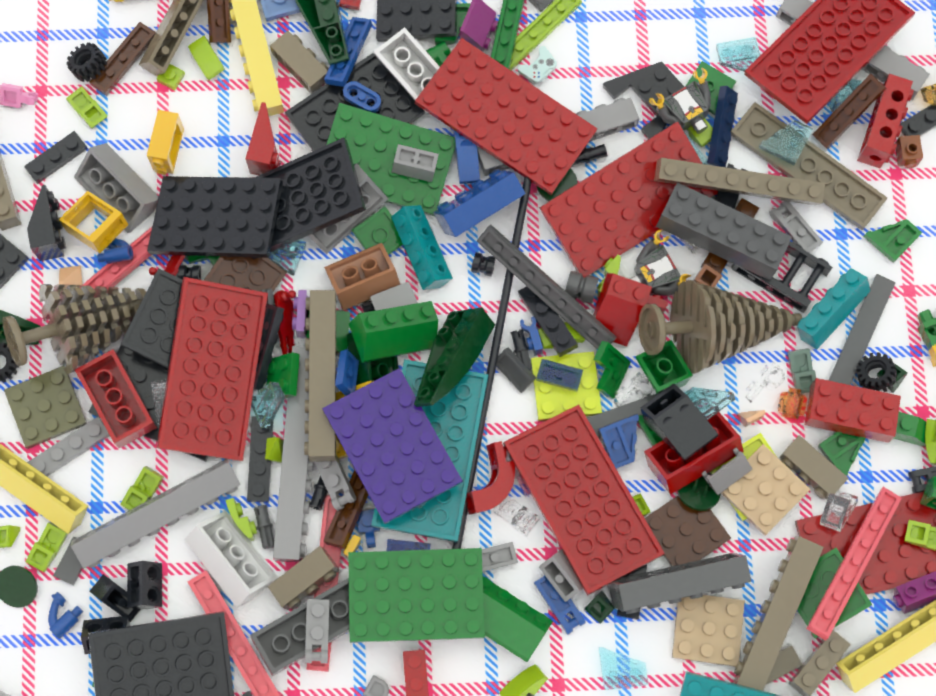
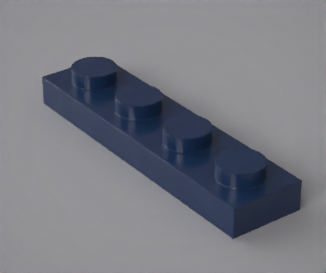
M720 86L707 161V164L719 167H726L731 141L730 132L735 120L734 115L738 101V93L728 86Z

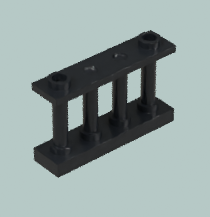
M791 241L786 249V253L796 259L783 280L778 281L772 277L769 281L736 264L733 266V271L802 313L806 311L811 303L807 295L819 276L823 274L827 277L833 268L825 259L815 257ZM804 263L814 270L801 291L796 292L790 288L789 284Z

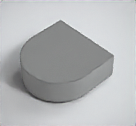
M373 675L363 695L388 696L389 687L384 680Z

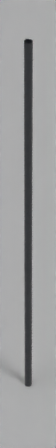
M524 177L522 186L526 194L520 197L512 244L518 249L532 181L527 177ZM506 269L486 372L488 380L467 493L473 489L514 274ZM466 501L458 543L453 542L452 549H461L468 515Z

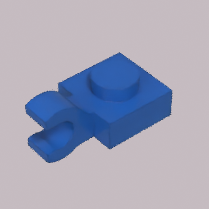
M533 316L531 317L532 325L526 326L522 319L520 320V327L529 334V338H526V343L529 351L533 350V354L536 356L542 354L543 346L538 329L536 328V319Z
M374 509L361 511L357 521L359 534H365L367 548L376 547L374 532H380V528L371 527Z

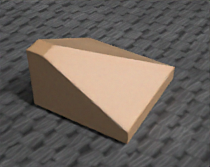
M81 265L60 268L59 284L65 285L63 289L69 285H76V287L83 285Z
M765 410L741 412L737 415L743 426L746 427L762 419L766 412Z

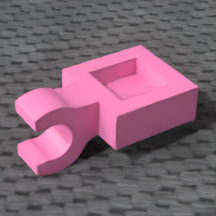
M6 83L0 85V105L21 108L23 103L35 105V101H38V93L23 92V86Z

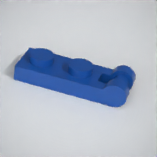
M545 575L534 582L537 590L567 635L573 632V628L576 626H582L586 623L571 598L565 602ZM571 612L574 618L567 621L564 616Z

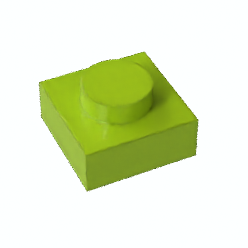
M169 64L165 73L158 75L156 79L157 82L175 91L185 72Z

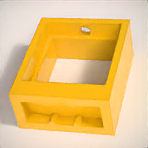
M158 110L146 156L152 169L161 175L174 173L184 133V126L178 113Z
M89 191L80 197L59 219L66 232L99 254L128 226L126 219L120 211ZM95 208L108 218L88 236L76 227Z

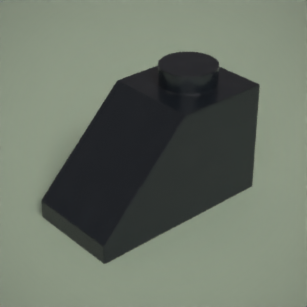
M104 574L89 591L119 615L128 616L129 622L141 610L127 608V591Z

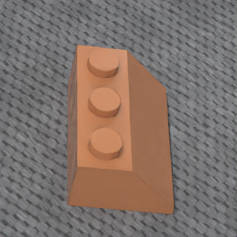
M382 243L324 267L333 289L336 290V296L343 311L370 300L372 295L400 285L396 269Z

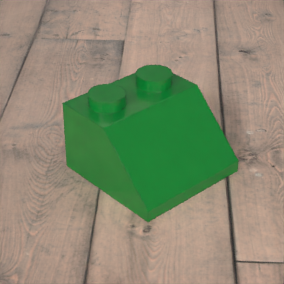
M672 340L665 342L663 350L658 355H648L646 352H643L635 357L657 394H660L672 384L681 388L693 376Z

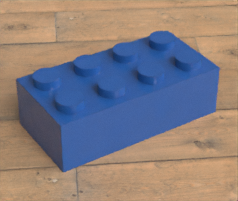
M497 169L489 174L490 178L485 181L479 180L472 184V189L467 192L464 190L454 196L455 199L451 202L445 201L438 205V210L434 211L433 214L444 233L457 237L525 195L526 193L515 173Z

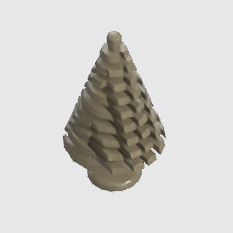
M686 280V282L683 281L678 286V292L675 291L670 322H665L664 315L656 304H645L639 315L638 328L641 345L648 355H658L664 348L666 335L672 334L677 350L691 373L695 374L738 353L744 352L747 348L754 347L770 339V337H775L780 332L784 333L790 330L792 326H798L802 315L800 313L791 314L789 310L779 309L774 305L768 306L767 303L761 301L757 302L751 298H745L744 296L700 284L696 281Z
M41 284L39 300L40 302H45L41 312L43 321L50 320L47 325L21 332L13 316L3 317L2 322L6 342L15 364L19 367L27 363L26 344L53 337L50 343L53 351L60 350L56 356L59 364H67L64 368L67 374L74 372L77 366H82L88 362L89 354L91 358H94L99 354V349L104 351L110 346V342L115 343L121 338V334H126L146 294L145 289L136 288L134 292L131 291V288L124 287L122 288V293H119L118 287H109L107 290L103 286H97L94 290L91 286H82L80 288L76 287V285H69L67 289H63L65 285L57 284L54 285V289L51 291L53 288L51 284Z

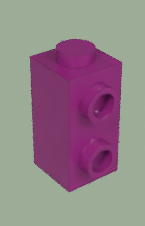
M936 571L895 588L893 601L897 608H901L903 614L926 606L936 600Z

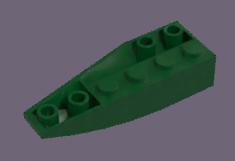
M295 0L329 64L333 65L350 60L338 0Z
M482 307L452 311L447 315L446 321L438 331V335L433 342L414 402L416 407L431 406L443 398L460 382L478 358L495 327L494 322Z

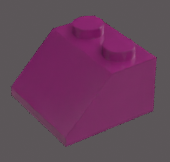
M472 0L460 29V39L463 38L482 52L485 49L488 50L492 38H489L491 32L495 33L498 26L496 12L482 0Z

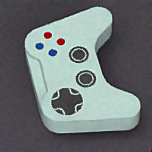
M540 46L539 58L531 65H519L518 73L534 84H539L556 69L557 61L546 46Z

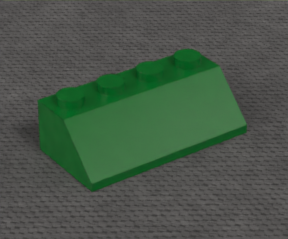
M432 301L359 313L348 324L361 361L364 363L431 350L433 342L437 337L439 320Z
M483 576L485 636L525 662H528L553 621Z

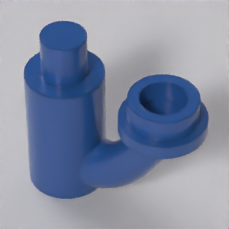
M115 238L106 247L109 249H105L104 253L97 255L99 262L106 261L107 264L132 260L133 250L126 241Z
M57 591L51 595L53 601L49 610L48 623L49 630L58 639H61L79 621L77 617L84 611L77 605L72 611L68 609L57 619L59 605L63 607L67 601Z

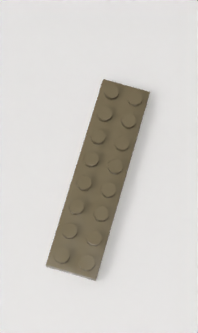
M756 102L752 104L730 132L731 136L786 176L825 183L823 203L862 231L888 199L884 194Z

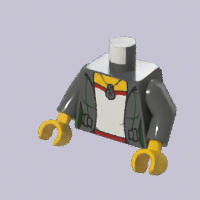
M701 68V77H698L697 71H693V76L698 79V83L693 81L665 99L662 94L656 93L658 97L657 103L653 98L649 99L651 105L657 106L656 110L664 123L672 125L675 122H679L683 130L693 126L697 134L702 133L708 128L703 119L708 116V110L711 107V93L708 82L705 80L707 71L704 68Z
M658 230L654 235L655 239H651L642 248L636 259L637 264L634 270L637 275L629 279L651 286L650 294L671 296L675 291L678 292V286L683 281L686 282V279L691 275H680L664 245L660 246L659 244L667 242L669 236L661 240L660 234L664 230Z

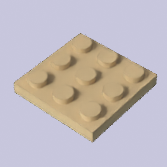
M762 444L748 459L752 470L721 494L766 536L811 489Z
M703 595V597L695 599L683 597L682 601L677 603L672 658L736 667L740 657L745 600Z

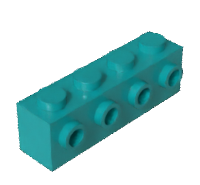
M403 206L391 218L423 290L441 288L451 281L453 277L422 206Z
M852 268L842 274L838 282L827 290L821 301L816 303L810 313L799 321L797 329L800 339L817 350L869 294L871 290L868 277Z

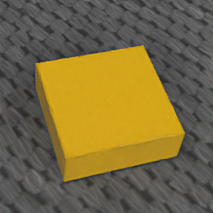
M355 534L352 536L346 549L343 551L345 557L348 558V552L357 551L362 542L360 537Z

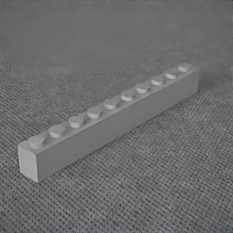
M292 346V352L300 354L297 394L287 399L273 559L280 562L298 563L301 561V557L306 555V544H303V535L307 536L308 523L305 522V514H309L310 501L306 500L307 493H311L312 480H308L309 471H313L314 462H310L308 455L304 454V442H308V434H305L304 424L305 421H309V413H305V400H309V392H305V379H309V371H305V358H309V351H306L305 347Z

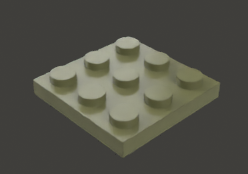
M64 365L4 389L23 443L27 449L87 424L69 374L64 371Z

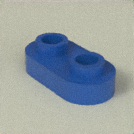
M355 81L348 82L344 86L343 95L347 102L359 109L376 113L380 109L381 98L376 92ZM352 92H356V93H357L356 96H351L350 94H351ZM369 102L375 103L373 106L367 105Z

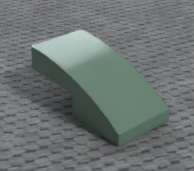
M810 349L787 351L796 394L809 393L810 386L816 379V372L812 367Z

